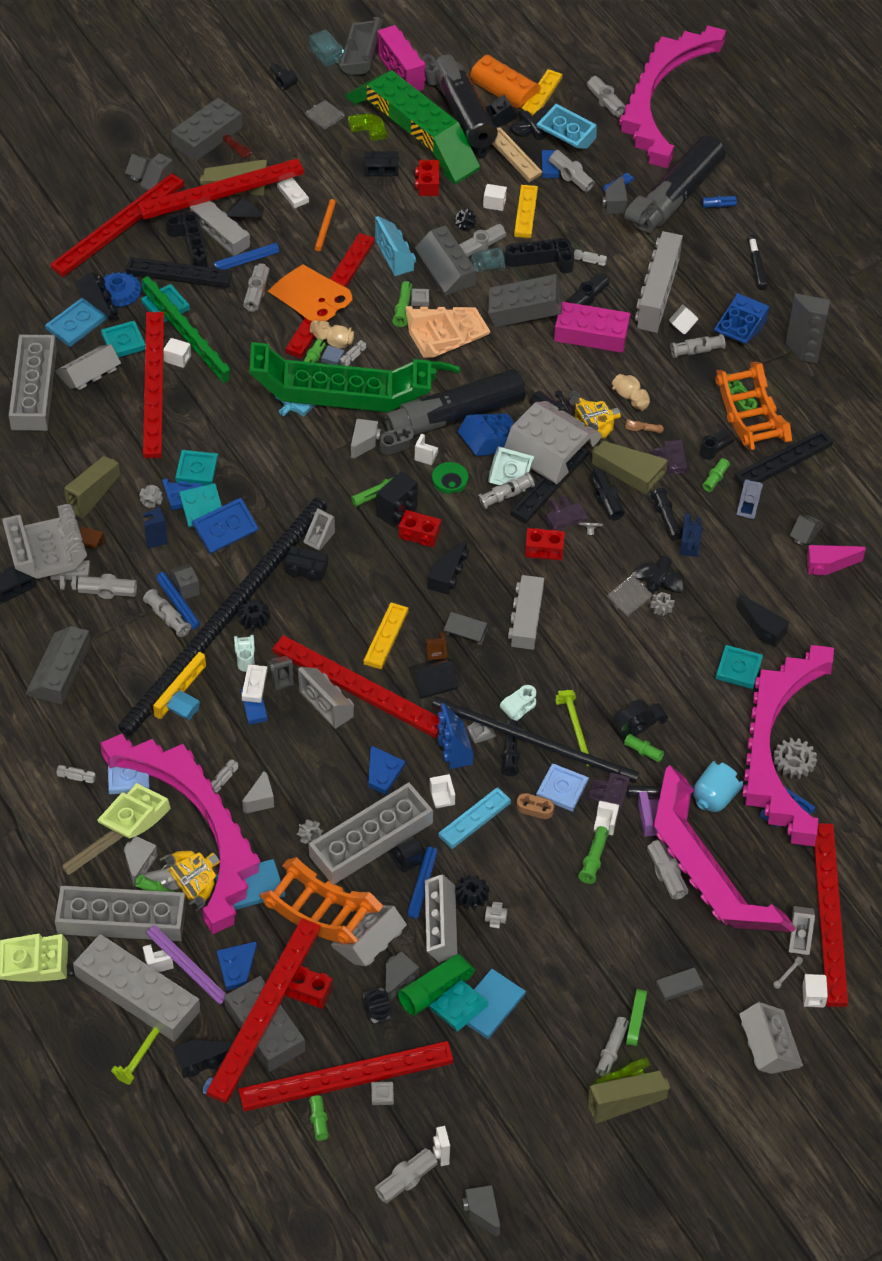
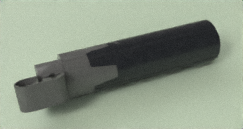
M430 54L421 56L420 59L426 65L424 75L427 84L439 85L469 145L477 149L491 146L497 138L498 130L463 64L455 61L454 57L449 54L443 55L437 60Z
M702 136L646 197L640 195L628 206L625 211V219L631 221L635 228L649 233L656 227L662 226L723 161L726 152L722 143L712 136Z
M510 369L401 404L400 409L386 414L385 424L388 431L381 435L379 445L381 453L391 455L409 449L412 446L413 436L463 421L466 415H481L524 401L526 390L520 373L515 369Z

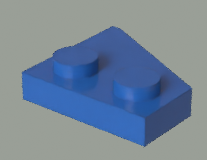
M256 942L217 951L226 991L239 988L248 983L254 954L257 950Z

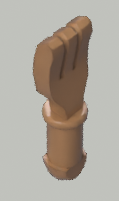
M630 419L626 420L625 428L628 430L639 431L644 429V431L657 433L664 431L662 425L642 423Z

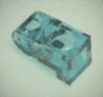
M502 247L479 251L471 256L472 264L477 270L476 272H484L487 269L494 268L505 270Z

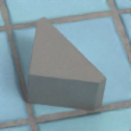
M317 508L303 542L317 550H321L335 533L334 516Z
M266 772L261 774L243 799V812L250 813L274 807V796Z

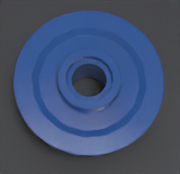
M120 271L116 274L113 272L111 275L105 274V286L111 293V300L116 307L129 305L139 297L141 285L137 277H133V274L128 275L127 272L122 274Z

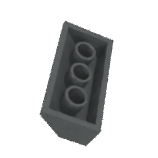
M446 225L430 230L415 247V252L444 295L476 285L477 270Z
M796 293L794 295L786 345L799 360L818 364L830 304L829 299Z
M70 626L54 633L26 691L27 696L63 705L91 645L88 630Z

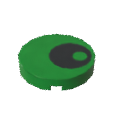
M445 462L439 464L434 469L432 482L434 487L442 493H459L468 484V472L465 467L458 463Z

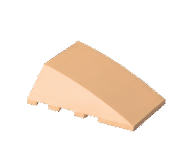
M406 306L409 334L423 358L436 357L490 334L489 328L476 308L453 307V310H446L445 307H438L437 309L420 307V309H413L412 306Z

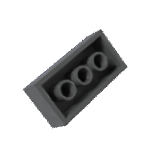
M217 98L171 130L172 146L196 162L242 129V113L220 98Z
M557 274L491 287L489 291L488 314L494 326L499 327L562 314L563 288Z
M261 976L224 996L225 1009L240 1030L266 984ZM281 1004L255 1050V1053L268 1072L305 1052V1039Z

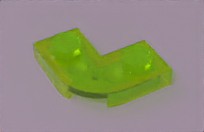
M374 114L347 116L351 132L367 130L371 141L387 139V132L380 117Z
M647 1057L634 1061L619 1071L604 1075L592 1083V1085L644 1074L643 1070L650 1066Z

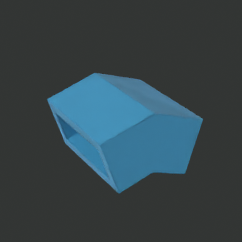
M180 690L171 698L167 708L190 721L192 716L199 710L200 701Z

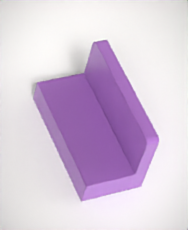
M647 791L639 792L638 808L644 837L657 836L656 833L658 832L654 824L659 799L649 800Z

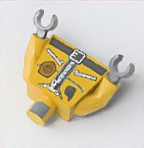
M571 391L568 395L570 404L576 405L575 418L585 423V427L588 426L600 432L601 439H605L613 430L614 420L621 417L619 409L609 410L603 401H586L580 398V394L576 391Z
M177 851L160 858V861L165 860L167 862V866L164 869L169 871L190 901L189 905L195 903L198 907L195 911H199L204 907L205 901L210 897L215 884L213 879L216 877V874L212 868L220 863L218 857L212 853L204 859L200 852L195 854L193 851Z

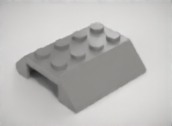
M548 401L535 402L511 427L504 447L534 456L530 469L557 485L568 473L566 463L587 441H590L593 447L600 440L601 433L591 427H585V423L567 414L565 411H559L558 407Z
M71 504L57 506L60 518L23 526L21 515L2 519L15 569L38 579L73 571L86 558V549L82 543L83 539Z

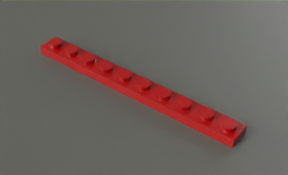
M297 158L138 203V209L143 220L303 175L304 169Z
M171 173L50 264L51 269L64 277L140 220L142 216L138 209V203L174 194L184 186V181Z
M359 233L330 280L347 288L375 244V238ZM342 295L337 296L334 301L337 303ZM324 298L319 299V302L325 301ZM320 309L318 310L317 315L325 316L328 313V310ZM307 318L303 320L285 348L287 354L302 359L315 338L313 333L310 332L311 320Z
M146 312L144 458H162L164 312Z
M284 635L272 648L274 654L280 657L287 656L292 660L293 664L299 667L317 668L322 674L325 673L333 685L437 738L439 734L438 723H440L437 715Z
M818 823L814 858L823 975H826L827 981L826 1007H847L848 996L833 824Z
M301 918L207 1090V1096L227 1104L321 930V925Z
M446 1041L240 1088L239 1095L243 1112L450 1065L453 1064V1057L449 1043Z

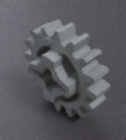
M790 738L789 743L783 740L782 745H777L773 756V763L777 765V771L783 770L782 775L784 776L788 773L790 778L796 775L800 779L801 774L807 777L809 772H813L817 762V753L813 752L814 747H807V741L800 743L801 740L799 738L797 742H794L792 738Z

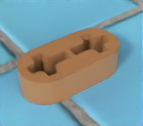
M526 793L521 794L517 798V810L519 812L541 819L552 817L554 804L551 800ZM525 801L529 802L526 806L523 805ZM544 807H548L546 811H542Z

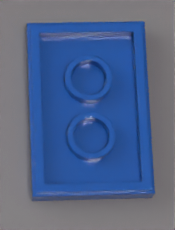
M242 498L192 521V525L209 554L217 552L259 530Z

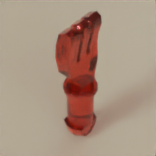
M225 134L223 136L224 142L232 146L243 158L252 155V152L247 147L239 145L230 135Z

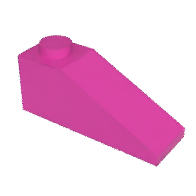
M809 545L807 552L808 574L828 575L862 562L866 549L860 546Z

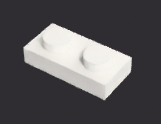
M293 178L277 183V188L294 208L309 203V197Z
M248 664L242 701L262 702L268 672L267 666Z
M445 1126L437 1127L436 1136L433 1137V1153L435 1158L439 1159L440 1166L449 1165L450 1143Z

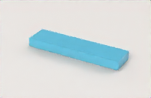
M497 787L441 830L438 837L453 849L511 804V799Z

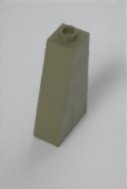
M267 160L205 168L204 175L200 177V185L267 167ZM266 185L246 191L251 195L264 196ZM246 191L239 192V193H236V194H241V195H243Z
M603 441L599 446H595L592 451V464L644 494H647L667 472L668 460Z
M103 456L64 488L66 504L73 506L75 516L84 519L120 476L119 463L114 459Z
M660 1071L590 1086L587 1106L597 1124L667 1099L670 1085L667 1078H663Z

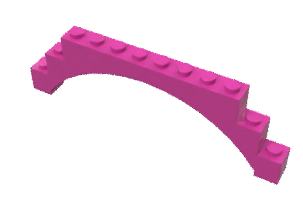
M707 26L705 32L702 31L701 35L684 31L682 37H679L678 40L661 36L659 42H656L654 53L651 52L649 63H646L644 73H641L640 83L636 84L634 94H631L630 104L626 105L625 115L621 116L619 123L622 125L621 132L634 135L635 148L648 151L647 156H650L649 164L668 168L674 151V145L669 144L662 136L652 117L650 101L654 90L669 72L682 63L704 54L720 53L725 42L726 30Z
M811 645L810 653L806 652L805 659L786 657L785 665H781V671L761 669L760 677H756L755 688L759 689V692L754 693L753 703L757 704V707H753L752 719H755V723L751 722L750 734H754V736L749 738L748 749L752 750V753H747L746 765H750V769L745 770L744 781H748V785H744L743 797H746V805L766 807L765 816H769L768 824L787 826V835H791V844L815 846L818 818H813L803 810L782 785L771 757L770 734L781 709L795 693L811 681L825 674L831 675L833 647Z
M123 734L101 742V755L110 769L120 767L136 770L164 781L185 795L205 817L218 846L220 869L214 893L208 905L202 908L203 920L212 935L234 925L236 911L233 905L247 898L248 885L245 879L259 872L260 859L256 853L253 854L247 838L242 837L239 825L233 823L230 811L227 808L224 809L222 800L218 793H214L210 780L205 779L201 766L199 764L196 765L191 750H187L184 744H181L163 752L161 746L156 745L153 739L133 747L130 740H126Z

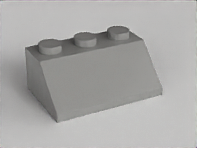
M110 344L95 348L60 367L55 372L70 389L77 388L80 390L87 386L86 382L90 380L94 382L102 378L101 374L115 371L117 369L116 366L121 364Z
M300 667L298 669L299 692L335 729L354 717L353 702L342 695L339 687L334 686L325 673L322 674L317 668Z
M383 905L379 912L366 913L354 929L352 934L358 939L356 943L342 944L333 942L330 945L354 965L367 966L374 961V957L379 952L384 951L388 947V943L393 938L398 937L402 933V929L407 924L394 906Z
M758 1002L740 1013L741 1025L746 1032L748 1046L752 1050L754 1063L758 1070L773 1074L803 1066L784 1010Z

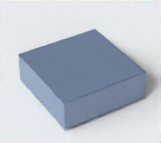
M328 345L321 357V362L339 365L340 358L344 355V350Z

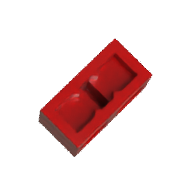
M419 160V167H415V177H419V179H415V189H419V196H439V160Z
M409 510L405 511L399 524V538L424 546L434 547L441 532V519Z
M527 528L525 557L562 560L565 531Z
M301 966L285 996L323 1009L332 990V978L325 973H316ZM298 980L303 981L302 983H295ZM316 987L323 988L321 990H315Z

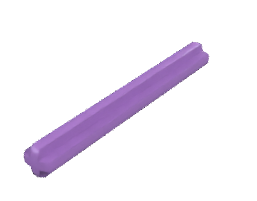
M154 925L147 931V935L218 1004L224 1002V996L227 994L157 926Z

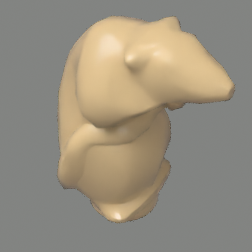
M313 320L311 322L310 332L317 339H325L329 345L339 349L352 345L355 332L351 331V327L349 329L340 325L332 327L327 321Z
M619 374L615 377L611 384L613 386L612 390H616L626 400L630 399L631 405L634 408L644 411L650 403V397L645 389L640 388L639 381L631 375Z

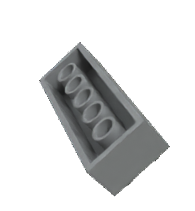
M662 231L661 238H657L655 246L657 250H653V262H650L648 272L650 273L645 276L644 284L646 286H642L640 294L642 298L638 299L637 309H639L635 317V321H638L637 329L658 333L679 264L683 235Z
M19 335L9 410L11 430L48 431L57 353L55 335Z
M407 783L309 843V857L330 883L334 885L433 823V810L414 787Z
M61 886L55 918L57 934L96 937L101 934L104 937L152 940L147 935V931L155 925L171 941H182L186 911L185 893Z
M101 934L73 963L77 978L152 1028L156 1027L161 1034L173 1042L200 1012V1002L197 997Z

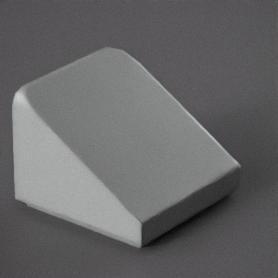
M476 722L467 727L474 743H479L496 736L492 728Z

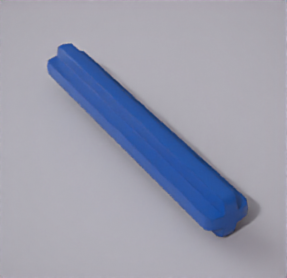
M273 243L214 262V267L225 270L279 252V246L277 243Z
M165 572L157 574V581L186 623L191 624L192 630L200 626L199 620Z
M429 846L426 848L408 909V917L417 919L419 917L425 896V880L430 879L437 855L435 847Z

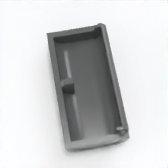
M373 17L374 21L352 23L339 66L343 72L356 75L370 70L378 43V30H381L383 26L382 19Z

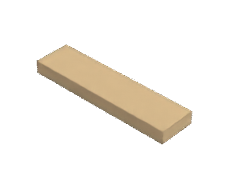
M500 127L497 128L498 135L495 142L492 143L496 149L528 182L541 176L542 171Z

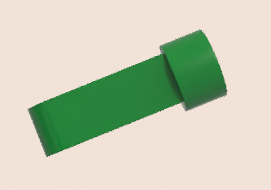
M456 954L424 976L400 989L397 993L398 999L405 1011L415 1016L429 1007L431 1003L436 1001L460 980L463 982L467 981L473 975L475 968L461 954Z

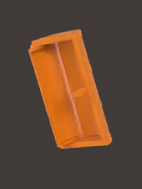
M490 55L482 57L473 66L470 73L473 83L498 98L505 95L512 106L517 109H521L523 104L541 90V86Z

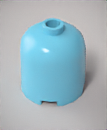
M713 761L695 783L693 796L700 809L719 812L743 788V782L738 781L736 778L737 773L731 767L724 763L717 765Z

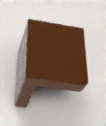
M86 527L81 528L80 533L85 549L88 546L97 548L98 545H104L102 531Z
M440 632V638L426 639L425 651L428 660L447 658L444 632Z

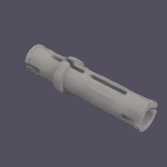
M618 1017L616 1019L607 1045L601 1051V1059L595 1071L601 1077L609 1076L612 1064L618 1058V1049L630 1023L628 1020L626 1021V1018Z

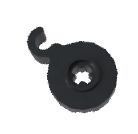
M636 700L630 702L631 706L624 711L620 709L615 714L613 722L621 736L626 738L629 734L636 736L642 733L648 727L654 725L657 720L664 724L668 716L660 704L656 703L649 706L644 700Z

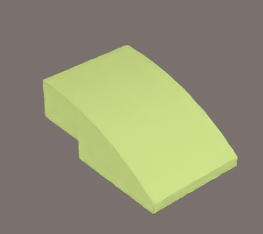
M136 783L127 794L122 792L97 821L130 839L152 827L171 808L167 798Z
M33 934L0 940V979L26 982L67 979L68 941L63 934L48 937Z

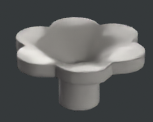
M579 523V525L587 528V535H594V528L603 526V524Z

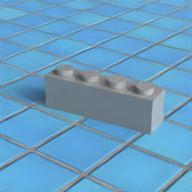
M208 201L190 207V211L198 215L200 227L233 256L250 247L248 231L242 229L236 221L227 217V214L221 211L214 202Z
M522 575L521 582H517L516 593L519 595L514 598L513 604L516 613L512 612L511 624H514V626L509 628L508 639H512L511 647L534 650L544 588V578Z
M443 874L425 880L427 953L439 963L457 954L455 885Z

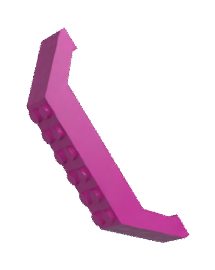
M669 765L665 770L654 824L658 831L656 835L663 843L666 842L669 846L667 850L671 856L680 861L678 865L685 874H689L691 884L696 889L699 888L703 893L700 896L704 902L714 908L712 910L714 916L719 921L722 920L725 925L730 924L734 928L784 932L795 931L796 927L787 915L773 904L768 907L747 904L688 823L691 793L695 790L684 775Z

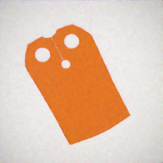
M304 264L285 275L268 290L269 293L311 321H327L336 315L335 313L338 309L345 308L352 301V294L348 288L326 278ZM342 295L345 297V300L341 303L334 301L337 296ZM324 298L325 301L319 302V299ZM320 309L328 310V313L325 316L317 315V312Z

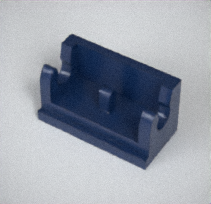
M156 507L154 510L145 512L143 514L144 518L153 517L151 520L144 521L147 548L150 549L168 544L165 519L161 508Z
M685 513L680 555L699 556L702 532L700 516L697 517V521H691V514Z

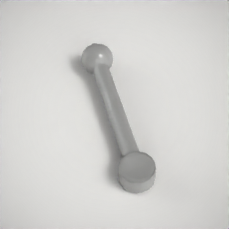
M798 956L795 963L786 973L773 983L776 989L781 988V983L797 966L801 965L803 958Z

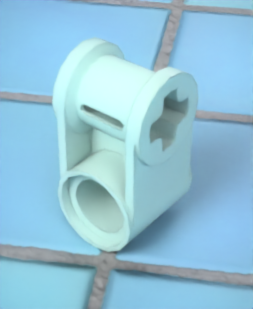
M250 635V637L241 638L234 636L237 666L241 671L247 672L248 664L255 665L254 636Z
M531 685L522 686L501 702L500 709L511 719L519 720L536 706V689Z

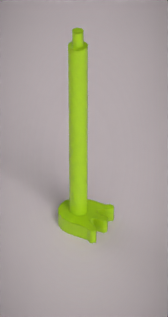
M573 690L558 691L559 695H556L555 699L556 704H567L580 751L589 754L573 703L576 699L575 692Z
M156 1027L152 1029L128 1067H125V1069L121 1066L113 1067L111 1072L119 1081L127 1085L132 1083L134 1080L133 1071L159 1033Z

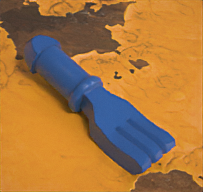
M628 173L621 176L624 178L625 185L634 179ZM613 182L606 184L603 190L605 191Z

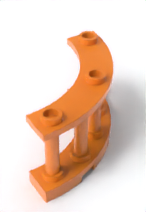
M752 362L750 363L751 368L748 371L726 375L725 371L716 370V384L720 386L727 411V420L729 423H732L744 446L754 450V442L778 437L784 442L792 441L790 423L781 415L777 416L775 413L777 408L771 396H767L765 388L768 385L763 363ZM749 377L753 379L754 390L731 395L728 382ZM753 397L759 399L760 408L737 412L734 405L735 401ZM762 414L768 422L746 427L741 419ZM766 429L772 430L753 435V432L762 431Z
M297 857L286 860L282 865L287 870V875L274 891L262 892L259 895L268 908L276 910L297 926L301 918L321 925L319 937L342 944L356 943L358 939L352 934L354 929L366 913L379 912L383 907L370 892L352 891L349 894L343 892L342 887L335 884L332 885L329 881L326 884L316 878L317 874ZM297 879L305 885V890L291 907L279 897L292 880ZM316 892L324 897L325 900L313 916L309 918L298 911L310 895ZM336 903L343 906V909L331 925L319 922L331 904ZM357 911L346 927L340 926L350 912Z

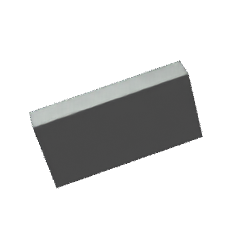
M695 967L656 980V985L664 1001L703 988V983Z

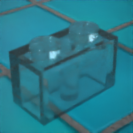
M326 29L309 36L310 49L325 67L341 61L343 47L336 42L334 36L330 35Z

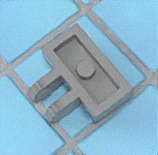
M83 560L73 571L51 575V580H60V590H65L66 580H72V590H77L78 578L80 576L89 577L90 561Z

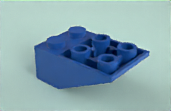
M737 293L714 331L747 344L760 332L766 323L769 306Z
M505 413L466 415L458 433L476 456L491 455L496 452L498 446H505L514 422Z
M442 703L441 712H438L440 723H438L439 734L437 738L439 746L444 748L442 751L444 762H448L450 769L472 765L473 751L464 722L449 707Z

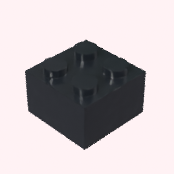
M400 471L376 493V516L394 527L401 522L406 510L415 511L418 506V482Z

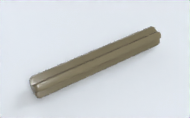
M111 830L62 865L64 872L70 875L121 839L123 835Z

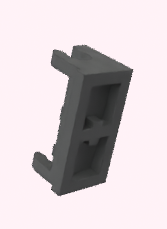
M451 612L444 632L446 635L452 633L474 640L478 645H482L488 628L486 622Z

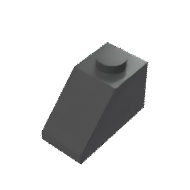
M158 153L149 162L140 188L148 191L171 173L174 174L173 160Z
M132 154L125 173L131 175V179L140 182L152 159Z
M619 177L605 189V197H602V207H605L606 214L625 213L628 200L623 177Z
M799 515L790 536L798 544H809L819 533L824 522L810 515Z
M183 565L169 570L173 583L184 600L200 595L199 581L191 566Z
M283 656L267 661L268 675L275 690L294 685L293 662L290 658Z
M402 951L396 956H391L386 963L385 992H387L389 1002L398 995L397 993L400 989L419 978V967Z
M492 1185L466 1189L465 1198H462L464 1212L468 1211L469 1219L494 1236H500V1222Z

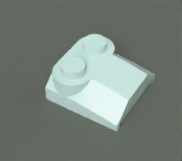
M498 446L491 465L488 482L502 485L513 478L517 479L524 476L526 472H529L534 456Z

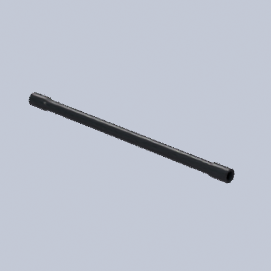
M435 696L432 707L441 710V704L444 703L457 716L615 774L633 783L637 781L638 771L616 765L453 704L440 697Z

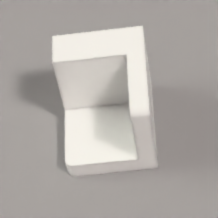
M487 184L483 207L503 211L507 187Z
M682 304L669 321L683 334H686L698 320V317Z
M171 338L163 350L164 361L184 368L191 357L190 344Z
M421 434L415 445V460L432 465L438 454V447L425 444V435Z
M450 774L430 778V792L435 808L455 805V792Z
M599 801L594 825L595 832L597 827L604 826L609 830L608 835H613L619 805Z
M151 945L143 947L144 959L148 966L157 972L173 969L172 959L163 950L153 953Z
M805 974L803 980L804 1007H825L827 1001L826 975Z

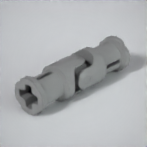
M723 334L710 338L705 336L685 340L682 343L670 344L673 358L685 354L690 356L706 353L713 349H725L726 347Z
M526 472L520 478H513L500 486L492 488L490 492L483 495L479 494L478 498L482 507L486 510L488 506L496 502L501 503L504 499L520 494L526 488L535 487L530 473Z
M156 589L146 592L143 601L153 608V612L165 621L168 627H172L176 631L178 637L186 636L191 630V624L186 623L181 618V614L174 610L166 599H162L158 595Z

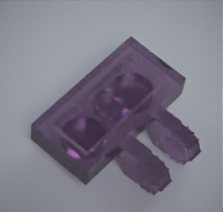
M682 440L664 441V448H654L651 451L652 455L668 460L669 474L687 473Z
M563 495L560 496V503L563 508L559 509L555 499L549 501L553 512L546 514V520L552 530H561L587 520V514L580 503L569 505L568 499Z
M610 773L608 782L594 779L591 784L594 789L589 791L588 795L593 800H603V802L619 805L618 814H621L630 777Z

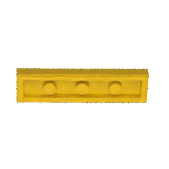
M548 69L538 83L541 86V90L530 98L521 109L529 111L534 115L536 111L543 108L562 80L563 74Z
M521 185L514 237L531 238L538 186Z
M390 603L364 658V665L382 670L408 614V607Z
M198 652L153 705L155 717L162 719L169 710L167 705L171 698L180 690L185 692L206 667L205 655Z

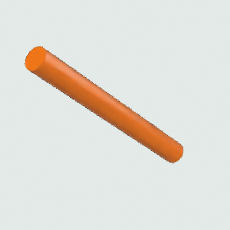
M334 199L329 201L315 245V250L318 252L322 249L336 204Z

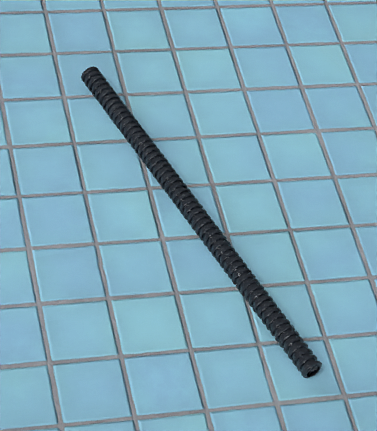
M315 497L309 503L306 509L303 510V513L296 518L293 524L283 533V536L277 540L263 559L260 560L236 590L219 607L211 619L194 636V639L187 644V647L162 673V676L155 681V684L144 694V697L137 702L133 710H130L129 714L118 724L119 730L124 735L131 737L137 731V728L141 726L144 720L148 718V715L154 710L153 705L198 652L203 653L209 647L212 641L216 639V636L222 632L223 628L240 610V605L245 604L246 600L250 599L254 592L257 591V588L264 583L284 557L287 556L291 546H295L304 534L307 533L317 508L323 511L327 509V505L322 499Z

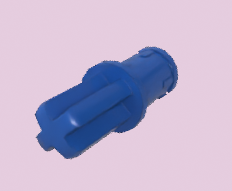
M718 195V197H703V208H721L724 206H736L737 204L736 196L720 197Z

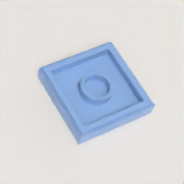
M552 763L536 796L549 799L553 804L573 812L588 783L589 777Z
M108 766L109 794L128 793L136 783L149 789V775L147 773L120 767L110 769Z

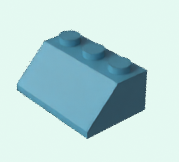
M555 104L537 123V127L576 148L587 149L597 138L596 124L558 104Z
M379 216L375 217V242L394 276L414 271L415 255L410 252L407 241L404 242L401 231L396 228L394 223Z

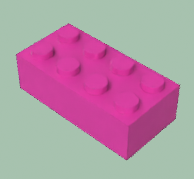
M396 25L378 30V56L389 71H394L418 91L423 90L424 82L426 81L424 75L426 65L419 58L417 51L413 50L410 42L405 39L402 31Z
M562 302V314H558L554 341L623 353L631 313Z

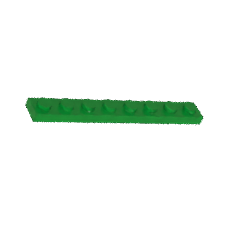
M148 276L143 278L142 291L161 312H164V316L224 384L229 381V366L221 361L218 353L209 347L208 342L201 338L197 329L192 327L188 319L180 314L177 306L172 304L168 296L160 291L157 283Z

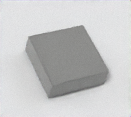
M412 289V306H429V289Z
M371 1082L372 1105H394L393 1082Z

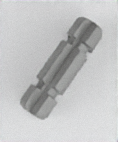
M579 249L574 251V259L576 260L582 259L584 262L598 263L601 266L606 265L607 256H598L596 253L582 252Z
M359 340L340 358V365L348 366L350 362L366 349V343Z
M233 759L229 760L226 766L215 776V780L211 781L214 793H217L221 789L220 786H223L233 775L232 773L238 769V763Z
M59 765L56 772L59 777L65 778L67 776L68 779L86 780L85 782L94 783L96 773L93 771L85 772L83 769L67 768L64 765Z

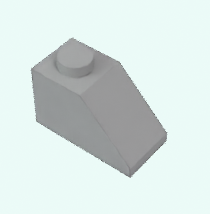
M356 419L351 443V458H356L376 446V441L380 440L381 437L378 421Z
M137 836L131 842L129 841L124 848L126 863L133 886L136 885L137 877L142 873H147L158 856L156 845Z
M793 906L791 922L796 927V930L790 932L789 952L810 955L815 919L814 909Z

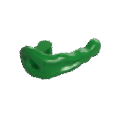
M431 361V381L436 379V370L452 371L458 374L460 367L442 361Z

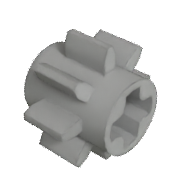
M155 485L146 486V489L142 488L139 494L141 497L140 501L147 508H154L156 504L160 505L163 499L161 496L162 492Z
M661 592L657 596L653 595L650 608H655L654 614L664 616L667 613H672L675 601L670 600V594Z
M306 819V823L299 824L297 835L302 837L300 842L309 844L319 838L323 830L318 828L320 823Z
M493 902L492 907H486L485 921L490 922V927L500 928V923L506 924L507 908H502L503 903Z

